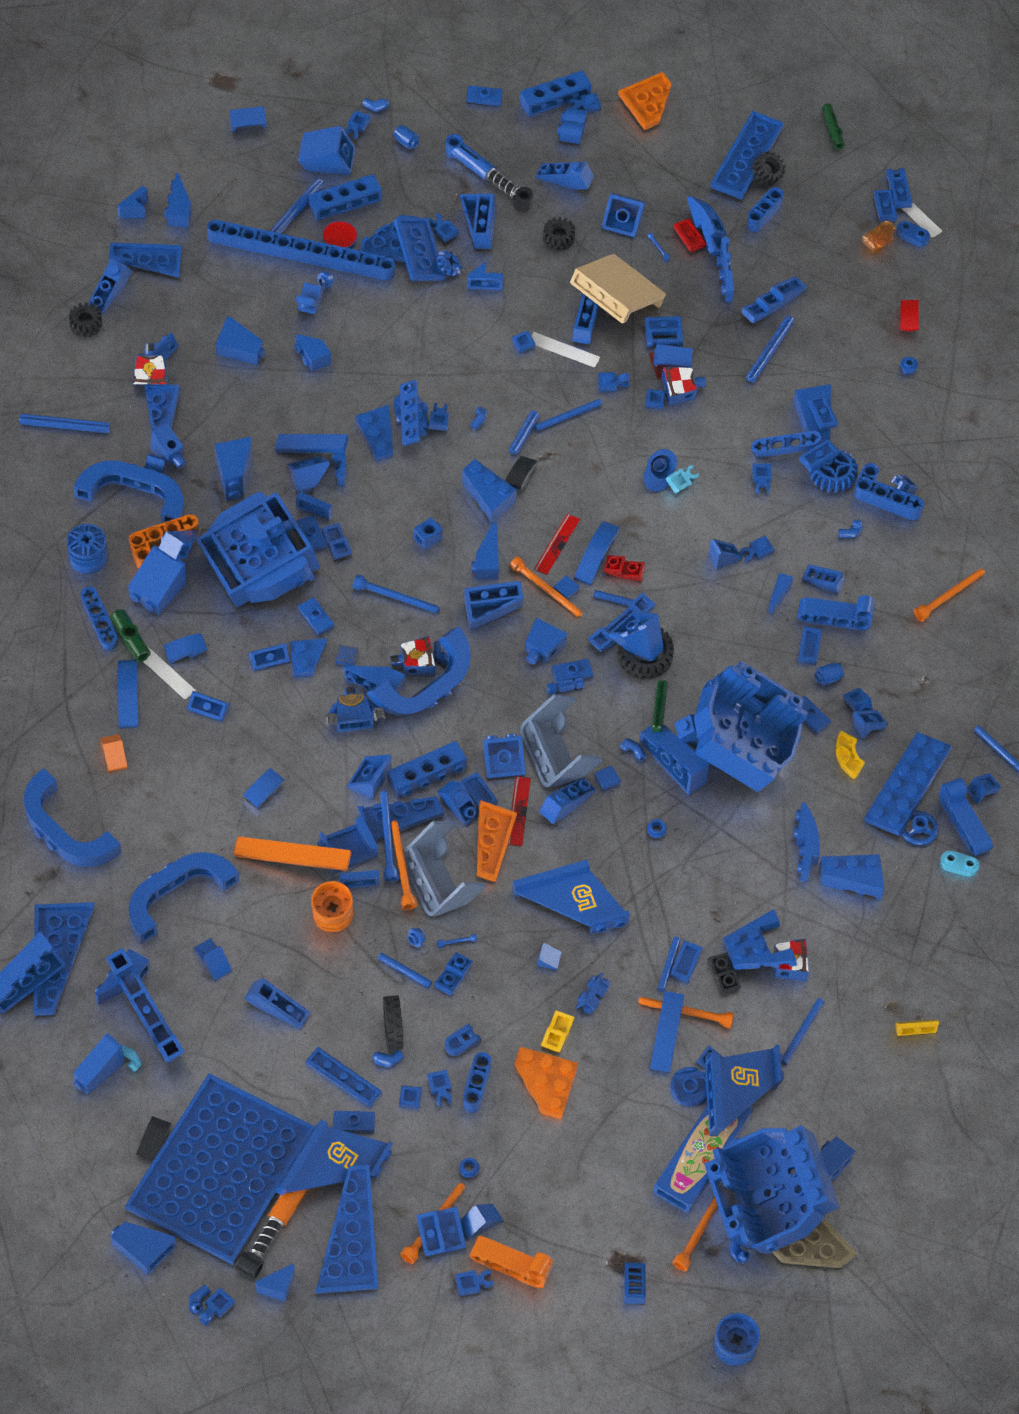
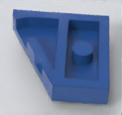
M327 638L290 641L294 678L313 676L316 665L321 659L323 649L327 645Z

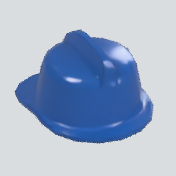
M661 449L649 457L643 477L644 484L649 490L659 492L669 485L666 478L674 473L677 466V457L672 451Z

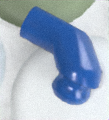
M478 407L475 410L477 416L469 425L475 431L483 424L488 415V411L482 407Z
M854 520L853 525L849 529H839L838 537L856 538L863 531V522L861 520Z
M435 641L434 658L442 665H447V653L443 652V646L440 641Z
M400 1050L391 1055L377 1051L373 1054L372 1058L377 1065L390 1068L402 1060L404 1056Z
M731 1240L730 1255L738 1263H746L750 1259L749 1252L742 1250L740 1244Z
M205 1284L189 1297V1309L193 1314H198L203 1310L202 1299L211 1293Z

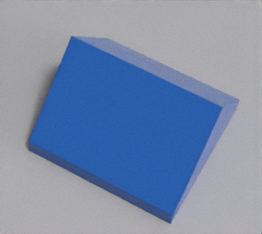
M389 754L366 756L347 784V787L373 800L387 779V771L392 769V757Z

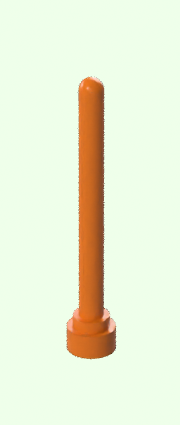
M516 556L509 564L511 570L524 574L577 617L582 615V611L529 570L522 558Z
M984 569L977 570L928 605H920L915 608V617L921 622L929 618L932 610L985 574Z
M394 820L391 822V830L403 889L401 906L403 910H411L418 905L416 897L411 894L399 824Z
M640 997L638 1000L641 1005L661 1009L663 1002L646 997ZM682 1006L681 1014L720 1022L719 1024L723 1025L724 1028L731 1029L734 1013L726 1011V1013L717 1014Z
M459 1183L438 1211L452 1207L465 1189L463 1183ZM419 1235L412 1245L405 1247L400 1253L402 1259L409 1264H414L419 1257L418 1250L422 1246L421 1236Z
M715 1196L684 1251L677 1254L672 1262L681 1271L688 1270L691 1264L690 1256L718 1208Z

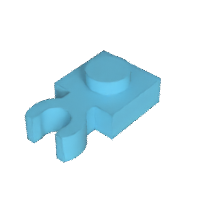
M690 465L685 471L681 468L666 478V481L676 494L692 484L691 481H694L699 476L698 473L696 475L690 473V470L694 467L693 465Z

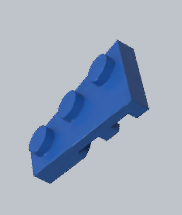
M722 237L720 256H717V267L721 269L719 270V281L723 282L721 284V294L725 295V302H733L734 285L732 269H730L731 253H728L729 237Z
M144 384L152 431L165 423H168L172 429L181 391L180 385Z
M389 405L356 415L355 421L376 462L392 457L393 444Z

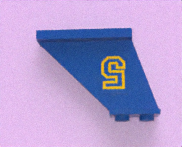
M588 860L513 881L512 891L515 897L520 895L590 927L591 934L603 933L614 927L621 928L629 923V911H625L590 871Z
M776 1044L771 1049L720 1058L719 1054H712L705 1063L709 1136L717 1137L770 1089L776 1090L779 1084L783 1082L784 1072L781 1070L783 1055L780 1053V1045Z
M321 1119L313 1128L275 1192L282 1196L286 1193L345 1182L349 1166L370 1165V1179L372 1177L377 1178L382 1170L380 1167L382 1161L386 1162L392 1153L390 1148L393 1143L390 1141L385 1143L327 1126L328 1123Z

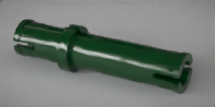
M824 104L822 111L829 128V137L832 138L835 149L840 150L845 146L842 129L838 125L832 104Z

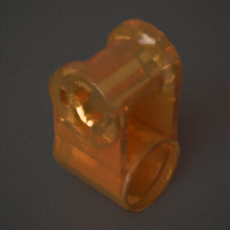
M888 221L882 222L873 230L867 232L861 242L873 254L878 253L892 242L895 230L893 223Z

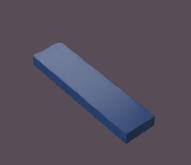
M279 434L275 451L276 453H345L349 437L347 434Z
M317 1047L305 1061L306 1065L369 1109L382 1095L380 1089L320 1047Z

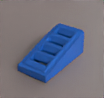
M808 564L802 581L839 594L845 578L843 572Z
M782 573L778 575L769 604L768 612L770 614H773L791 589L792 576Z
M625 1262L624 1303L645 1304L646 1263ZM629 1269H641V1272H629ZM629 1276H638L641 1279H629ZM629 1283L641 1284V1286H629ZM629 1290L641 1291V1293H629Z

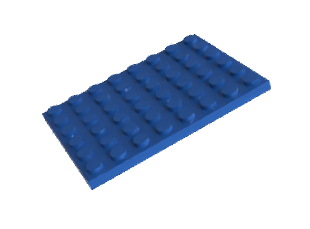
M208 1073L125 1205V1210L234 1265L277 1195L275 1192L276 1188L315 1126Z

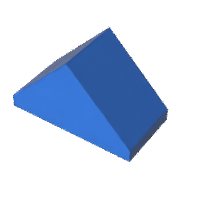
M716 539L710 541L708 556L717 570L743 559L735 544Z
M493 1203L475 1205L460 1219L463 1234L467 1241L503 1222Z
M291 1264L256 1281L255 1289L257 1293L286 1302L295 1277L294 1265Z

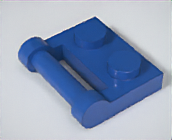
M681 316L645 317L647 348L657 344L683 347ZM676 335L677 338H652V336Z

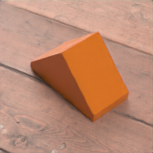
M116 734L100 738L108 772L126 769L127 763L120 735Z

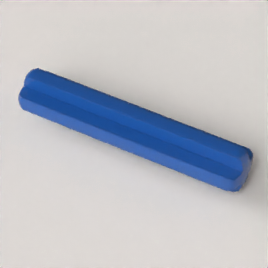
M530 411L509 447L510 454L518 455L539 419L538 412Z

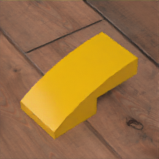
M555 1010L541 1047L560 1053L575 1018Z

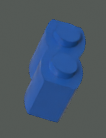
M567 107L566 111L562 112V125L559 124L557 135H560L559 141L575 144L581 143L587 120L586 110Z

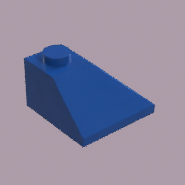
M321 455L286 465L294 488L305 493L317 486L330 463Z

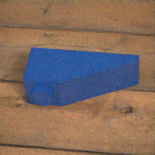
M493 522L476 552L475 561H472V572H476V580L498 579L497 522Z
M264 978L253 982L244 997L245 1000L259 1010L299 1029L302 1028L310 1014L309 1010Z

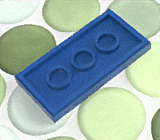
M396 218L394 224L411 281H443L446 276L437 265L436 257L439 253L429 219Z

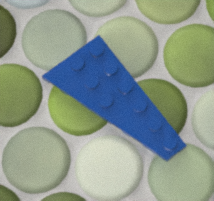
M95 902L35 904L34 937L41 931L67 965L34 990V1016L55 1015L95 908Z
M370 1165L348 1167L315 1294L378 1290Z

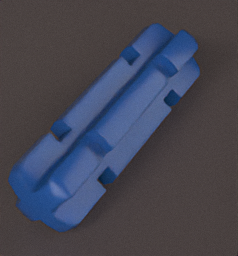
M578 677L574 678L575 680L558 681L557 684L554 682L548 683L547 692L551 695L556 694V691L561 693L574 690V688H583V678Z

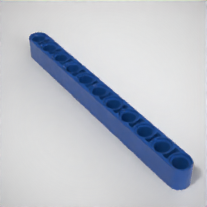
M211 220L207 224L208 240L215 244L381 280H391L395 275V262L390 257L221 220Z

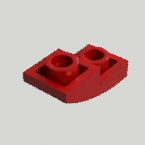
M901 300V331L911 332L919 330V300Z
M607 555L603 571L622 579L642 582L646 565L645 562L626 561L625 556Z

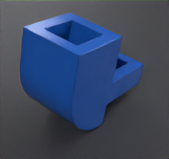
M304 282L301 295L296 297L295 302L299 303L297 310L316 314L322 300L324 287Z
M256 514L239 523L248 542L258 548L272 546L270 539L278 537L282 532L286 531L279 516L262 525Z

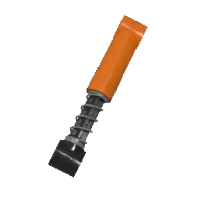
M308 1189L280 1195L268 1215L267 1226L263 1227V1233L258 1235V1241L253 1243V1249H250L249 1252H244L239 1258L235 1267L237 1272L253 1280L258 1277L264 1264L263 1257L265 1256V1251L267 1248H270V1243L275 1241L274 1237L276 1233H279V1228L287 1225Z

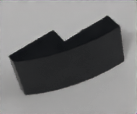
M520 456L511 468L505 481L515 489L521 490L529 482V475L536 469L538 460Z
M727 952L707 959L721 994L741 989L736 971L732 968Z
M152 1116L136 1155L153 1161L160 1151L163 1142H165L171 1123Z

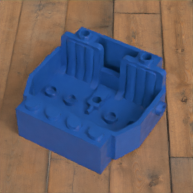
M263 492L249 496L220 513L207 530L208 532L196 538L202 554L236 608L248 601L257 603L274 600L291 589L303 585L305 581L309 580L311 582L314 580L312 572L321 568L311 544L277 492L268 497ZM256 514L262 525L279 516L286 531L282 532L278 537L270 539L272 546L258 548L248 542L239 523ZM290 530L294 532L303 549L297 550L289 534Z
M740 661L736 666H728L712 680H708L702 689L694 716L697 739H699L695 754L759 792L775 780L777 772L785 767L795 756L797 745L801 740L802 722L807 719L808 712L802 709L804 699L743 661Z
M802 1125L790 1131L786 1128H762L743 1138L733 1139L730 1144L722 1149H714L713 1155L715 1159L704 1163L728 1238L747 1249L753 1248L760 1253L770 1254L807 1237L825 1218V1214L840 1208L815 1135ZM792 1169H795V1173L791 1175ZM802 1187V1191L797 1193L798 1188ZM771 1190V1195L767 1197L768 1191Z

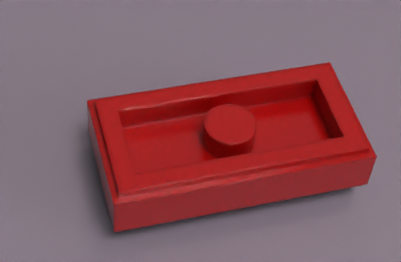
M690 218L674 224V230L690 253L706 247V241Z

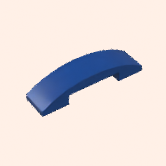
M606 521L600 524L580 561L574 576L575 580L590 586L592 585L599 572V566L611 543H614L621 527Z
M641 593L629 603L627 610L604 629L600 627L588 637V641L600 652L612 647L617 642L611 639L608 634L632 612L651 613L656 604L644 593Z
M118 660L119 728L138 727V671L135 660Z

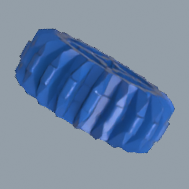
M845 449L839 451L838 456L812 472L808 471L811 476V481L815 482V487L820 486L821 491L827 489L828 493L831 490H834L835 493L838 490L843 492L845 488L849 489L851 484L854 485L858 476V464H856V458H852L851 453L846 454Z

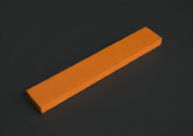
M238 836L233 855L239 858L348 871L352 853L350 850Z

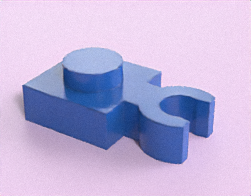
M597 93L582 95L580 100H569V106H573L571 108L586 110L587 113L601 110Z
M355 110L348 121V127L345 129L346 134L353 133V140H356L358 138V131L362 133L365 131L371 121V116Z
M439 213L436 214L437 221L429 218L430 226L434 228V233L444 243L459 235V230L448 219L443 221Z
M434 403L433 411L430 414L429 429L447 431L449 417L447 404H444L443 408H438L437 403Z
M752 464L753 483H757V494H759L760 488H765L766 494H769V483L772 481L771 464Z
M899 474L891 480L892 483L898 485L897 488L905 492L915 493L919 488L906 475Z
M763 536L750 542L749 548H742L740 555H749L745 557L744 561L749 563L753 557L761 560L773 554L775 548L767 537Z
M447 1069L428 1073L427 1080L431 1095L438 1094L436 1097L437 1106L441 1107V1099L443 1098L447 1099L448 1104L451 1105L452 1096L448 1092L452 1090Z
M476 1270L455 1274L459 1296L479 1293L480 1286L485 1288L493 1287V1280L486 1281L484 1279L491 1276V1270H485L481 1275H477Z

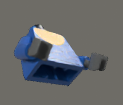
M346 687L344 689L345 695L338 696L337 702L332 705L326 715V726L330 723L335 724L337 732L373 728V717L374 721H377V718L385 719L384 709L378 708L370 699L366 698L364 693L356 694L354 687Z

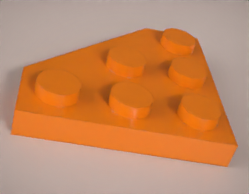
M661 72L619 90L618 96L643 129L647 130L660 124L672 83Z
M520 1047L514 1064L516 1072L521 1076L525 1087L536 1101L540 1112L547 1116L562 1119L578 1068V1062Z

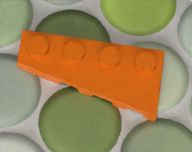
M481 800L478 818L476 876L495 882L517 813Z

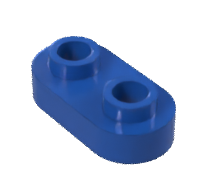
M902 221L897 225L896 234L898 237L920 247L926 246L929 243L930 233L926 229L909 221Z

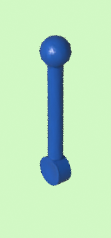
M649 233L648 238L652 239L662 253L663 260L669 261L670 255L666 254L654 238V233Z
M472 934L470 937L448 941L440 939L437 941V947L443 948L448 944L470 940L475 942L478 937L476 934Z

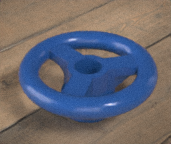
M914 811L911 818L914 817L912 829L907 832L905 826L901 834L911 844L927 845L937 837L938 823L929 813ZM928 821L932 824L933 830L928 827ZM924 833L930 835L922 840L912 838L915 834Z

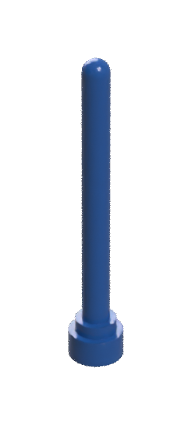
M357 574L355 577L353 589L359 591L361 589H368L434 613L440 611V607L370 583L362 575Z
M383 790L380 793L387 866L385 871H383L384 881L393 882L399 880V870L394 866L388 792Z

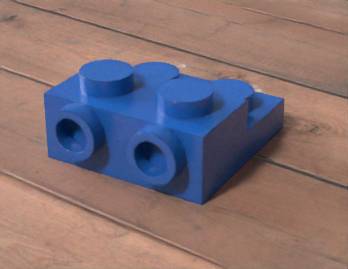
M507 734L505 738H498L497 735L487 736L486 740L482 741L487 779L526 775L522 736Z

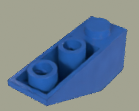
M586 162L541 163L535 177L572 190L588 189L594 175Z
M176 173L175 180L171 181L170 189L172 193L168 194L167 203L169 207L165 208L164 218H167L169 226L189 228L192 215L191 202L179 173Z
M110 259L88 306H90V303L94 304V307L97 306L98 310L103 314L125 287L132 270Z
M168 531L162 536L159 549L174 559H186L199 531Z
M344 667V678L350 683L362 686L367 691L385 680H388L397 694L405 686V675L390 667Z
M584 778L579 779L547 795L539 812L554 824L566 818L595 793L596 789Z
M128 949L126 953L142 981L150 970L149 959ZM112 970L108 972L105 982L100 984L95 990V998L98 1005L124 992Z

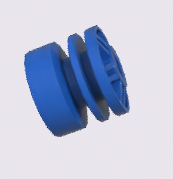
M81 524L69 532L67 547L69 562L72 568L83 574H93L103 569L108 561L107 542L103 530L92 524Z
M733 1313L727 1315L719 1322L714 1339V1349L720 1360L728 1365L741 1366L753 1359L760 1340V1331L755 1320L742 1313ZM733 1340H736V1342H740L739 1346H737L736 1343H732Z

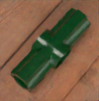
M125 609L114 611L110 619L120 634L123 644L128 647L136 662L147 660L151 652L140 636L138 627L133 624Z

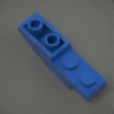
M688 196L687 201L695 227L703 230L709 253L720 256L722 237L727 235L721 219L705 201Z
M802 802L800 810H796L795 821H799L798 826L794 827L793 838H797L796 846H800L799 856H803L802 861L798 862L797 873H801L800 881L808 882L810 866L818 865L820 842L815 819L807 804Z

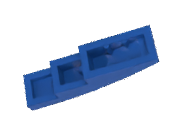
M797 276L773 285L769 292L758 296L754 303L743 307L741 313L752 323H755L781 309L807 290L808 287Z
M664 991L650 1065L651 1070L670 1073L684 994Z

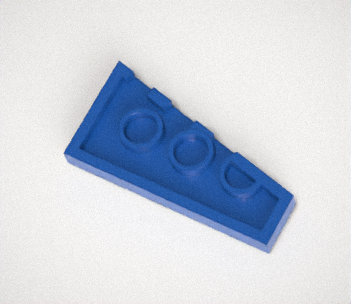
M110 243L109 261L113 259L123 265L180 278L182 245Z
M437 796L412 799L410 802L403 803L396 801L393 804H389L390 822L397 821L400 832L444 816V810ZM381 803L374 804L372 807L357 806L359 815L363 816L375 841L384 838Z

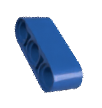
M778 187L769 189L749 211L746 225L749 231L759 232L781 209L784 196L782 189Z
M485 1052L477 1053L474 1056L464 1090L463 1108L469 1113H476L480 1110L490 1076L491 1057ZM485 1063L486 1066L481 1067L478 1064ZM474 1081H480V1082H482V1083L479 1084V1085H476V1084H474L473 1082H474ZM469 1099H475V1100H477V1101L474 1102V1103H471V1102H469L468 1100H469Z

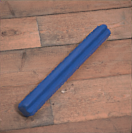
M319 178L316 179L269 231L281 234L309 203L308 195L319 192L324 187V182Z
M787 315L748 372L747 381L751 383L756 381L794 324L793 317Z
M20 414L19 418L20 424L101 433H109L110 431L109 422L32 414Z

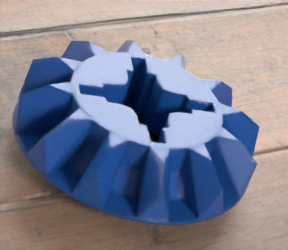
M444 250L436 257L439 268L449 276H457L463 268L460 265L461 261L457 259V256L453 255L452 251Z

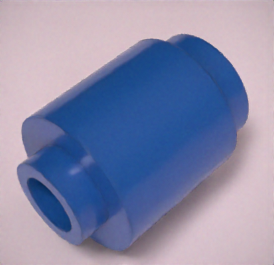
M402 125L395 129L393 136L404 147L410 150L418 146L419 135Z
M833 662L816 668L814 677L817 683L824 686L839 681L844 677V670L840 663Z

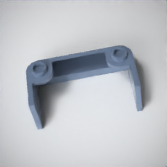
M553 694L520 727V735L541 783L545 787L553 788L582 779L603 761L602 757L580 754L572 761L560 733L567 725V717L564 711L576 701L575 697Z
M432 821L403 850L408 877L426 914L429 916H439L469 904L487 886L486 883L463 882L457 888L455 887L442 860L448 852V842L445 836L456 826L455 822Z

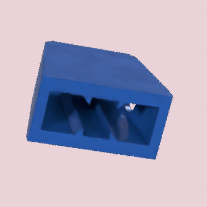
M168 423L152 431L150 444L152 451L158 457L167 459L166 466L169 467L175 464L178 469L184 467L187 463L183 458L184 446Z
M536 618L525 642V651L528 653L526 660L532 665H535L539 659L546 663L550 662L566 646L568 633Z

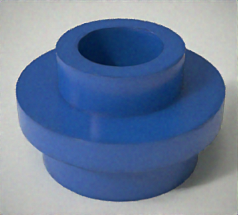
M321 272L318 274L317 282L324 289H329L333 285L334 279L329 272Z
M905 357L900 362V368L905 374H912L917 370L918 362L912 357Z
M660 819L652 820L647 826V832L653 838H661L666 834V824Z
M420 928L410 929L408 931V941L415 947L422 946L426 940L424 932Z
M465 1158L460 1162L459 1171L462 1176L473 1178L479 1173L480 1166L477 1160ZM470 1166L473 1170L467 1171L465 1168Z

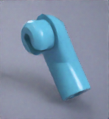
M122 1045L123 1057L130 1060L128 1063L129 1069L137 1071L138 1067L142 1065L141 1059L134 1049Z

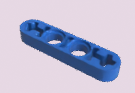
M808 431L757 439L751 444V449L756 457L762 458L809 451L822 443L823 439L819 432ZM794 440L801 441L798 446L791 445ZM777 442L783 443L779 449L773 448Z
M90 586L83 588L80 593L81 601L101 646L106 650L115 649L118 646L117 634L97 590ZM87 594L92 596L93 602L90 603L89 597L86 596ZM93 608H99L101 609V612L98 614L91 613V610ZM104 622L108 626L105 629H100L97 627L98 624ZM107 634H108L110 640H112L111 643H109L108 641H106V635H107Z

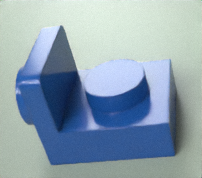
M860 687L843 695L844 701L854 711L873 710L871 698Z
M988 773L975 777L967 787V792L976 803H980L986 795L998 792L1001 786Z

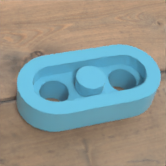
M954 851L944 852L940 859V865L944 870L966 877L975 876L980 866L979 861L975 857Z

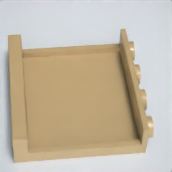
M615 254L576 268L570 281L574 287L622 324L627 322L630 313L653 304L659 309L666 295L665 292Z

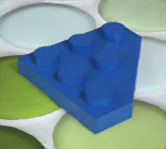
M399 215L396 218H418V216ZM394 221L376 230L375 234L369 238L365 237L361 240L360 251L390 257L394 261L405 262Z

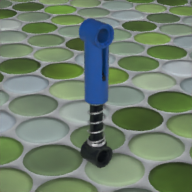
M450 134L447 136L445 152L448 157L456 158L485 181H492L493 185H498L500 190H504L505 194L510 195L515 202V207L519 211L525 212L532 208L533 191L530 188L517 187V185H513L511 181L501 176L500 172H496L497 167L466 145L460 135Z

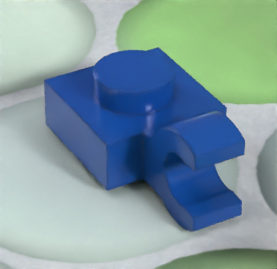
M616 372L598 373L599 392L617 391V387H629V374L623 373L616 376Z
M218 1288L205 1301V1305L208 1308L199 1315L201 1317L199 1321L206 1326L215 1315L221 1318L235 1305V1300L222 1288Z

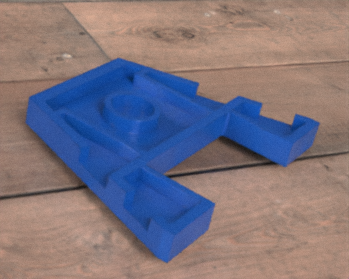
M775 909L723 938L734 970L760 968V965H771L772 968L780 967V964L797 966L796 958L791 948L771 954L762 934L763 931L780 927V921Z

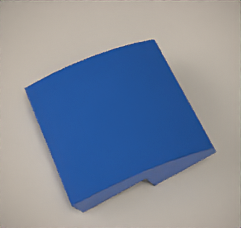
M458 1207L416 1215L425 1257L467 1248Z

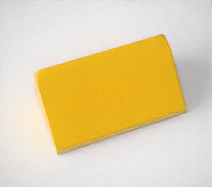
M927 1019L896 1022L897 1036L936 1033L939 1021Z

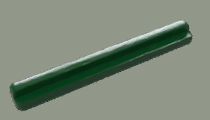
M659 680L657 682L652 721L653 732L660 733L663 729L668 682L666 680Z

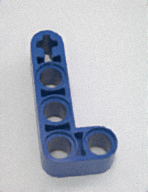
M867 463L863 466L856 481L854 491L856 499L910 520L921 518L924 507L922 498L878 482L879 468L877 465Z
M868 595L858 597L857 604L805 597L799 601L798 619L807 623L868 630L871 627L875 601L873 597Z
M959 777L942 784L939 800L973 856H978L992 850L993 843L967 801V787L964 780Z

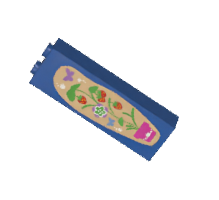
M707 1105L655 1183L653 1193L689 1214L710 1182L704 1163L715 1159L713 1155L714 1149H722L730 1144L733 1139L739 1138L751 1120L753 1110L749 1107L715 1137L709 1136Z

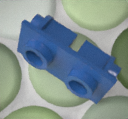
M172 332L169 335L163 336L156 344V354H164L165 360L179 346Z
M604 973L597 976L593 975L587 982L589 987L577 998L578 1004L575 1007L576 1009L582 1006L586 1014L595 1011L600 1002L595 995L603 998L610 987L609 980L601 979Z

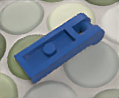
M886 169V178L892 191L895 208H911L912 199L905 169Z

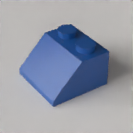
M614 192L611 193L601 228L636 237L647 201Z

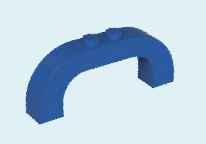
M112 460L99 462L84 470L74 484L75 497L90 502L93 501L97 491L107 484L125 485L155 494L165 501L161 511V523L184 516L183 495L178 484L165 474L156 472L153 469L139 467L136 464Z
M460 627L452 628L438 639L448 656L447 668L439 677L410 698L397 694L388 680L382 681L366 692L372 702L378 708H383L386 713L404 716L420 712L427 707L430 709L438 704L437 700L440 697L445 698L452 693L451 689L462 681L470 665V646Z
M44 768L33 776L24 793L26 817L34 829L35 835L39 839L43 838L52 852L56 851L66 861L84 867L103 865L122 853L121 844L108 831L91 842H79L72 839L42 808L45 800L58 790L57 780Z
M198 852L186 855L175 862H170L158 873L151 874L147 880L136 888L129 902L130 925L135 937L142 944L158 934L157 924L148 914L149 907L153 902L187 880L197 876L212 879L224 892L239 882V872L228 860L219 855Z
M124 948L107 956L106 960L166 1063L168 1064L185 1054L175 1034L170 1030L141 981Z

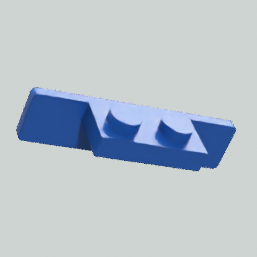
M412 380L400 385L402 444L404 446L419 442L420 436H427L429 427L427 419L428 406L418 396V382Z

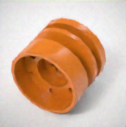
M329 881L320 884L314 890L311 897V905L316 925L330 933L346 929L354 917L353 898L349 888L343 883Z

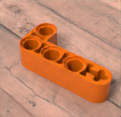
M191 514L132 533L129 536V548L137 568H140L145 560L142 558L147 557L154 545L160 546L161 538L166 532L199 531L198 518Z
M483 1236L477 1237L469 1254V1257L475 1262L537 1288L545 1286L553 1266V1259L544 1253L537 1252L534 1257H531Z

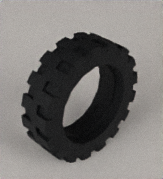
M399 995L384 996L383 1017L387 1050L403 1049V1027Z

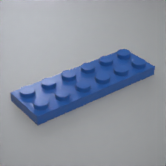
M752 111L713 178L710 188L742 200L756 177V174L753 175L752 173L754 171L752 169L753 161L763 152L772 149L784 128V122Z
M917 732L864 817V821L900 836L950 754L952 745Z

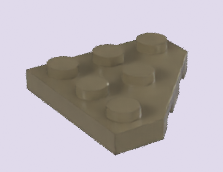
M825 1218L807 1237L772 1252L781 1263L842 1268L856 1257L857 1254Z

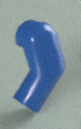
M365 98L363 106L374 112H380L389 107V101L387 99L372 101Z
M626 738L620 743L621 749L623 751L632 750L639 762L647 758L641 745L632 739Z

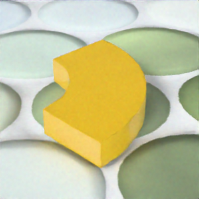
M840 731L835 746L836 757L841 768L850 777L856 779L865 762L859 758L856 752L857 738Z

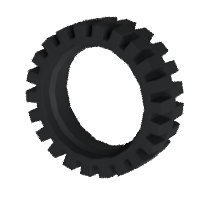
M660 627L664 655L660 661L653 664H642L634 661L628 655L627 650L618 644L617 655L620 666L624 667L625 672L628 673L630 671V675L633 677L638 674L640 679H642V676L650 679V675L656 678L658 673L660 676L664 674V671H667L669 666H671L674 655V643L672 638L669 637V633L667 631L664 633V629Z

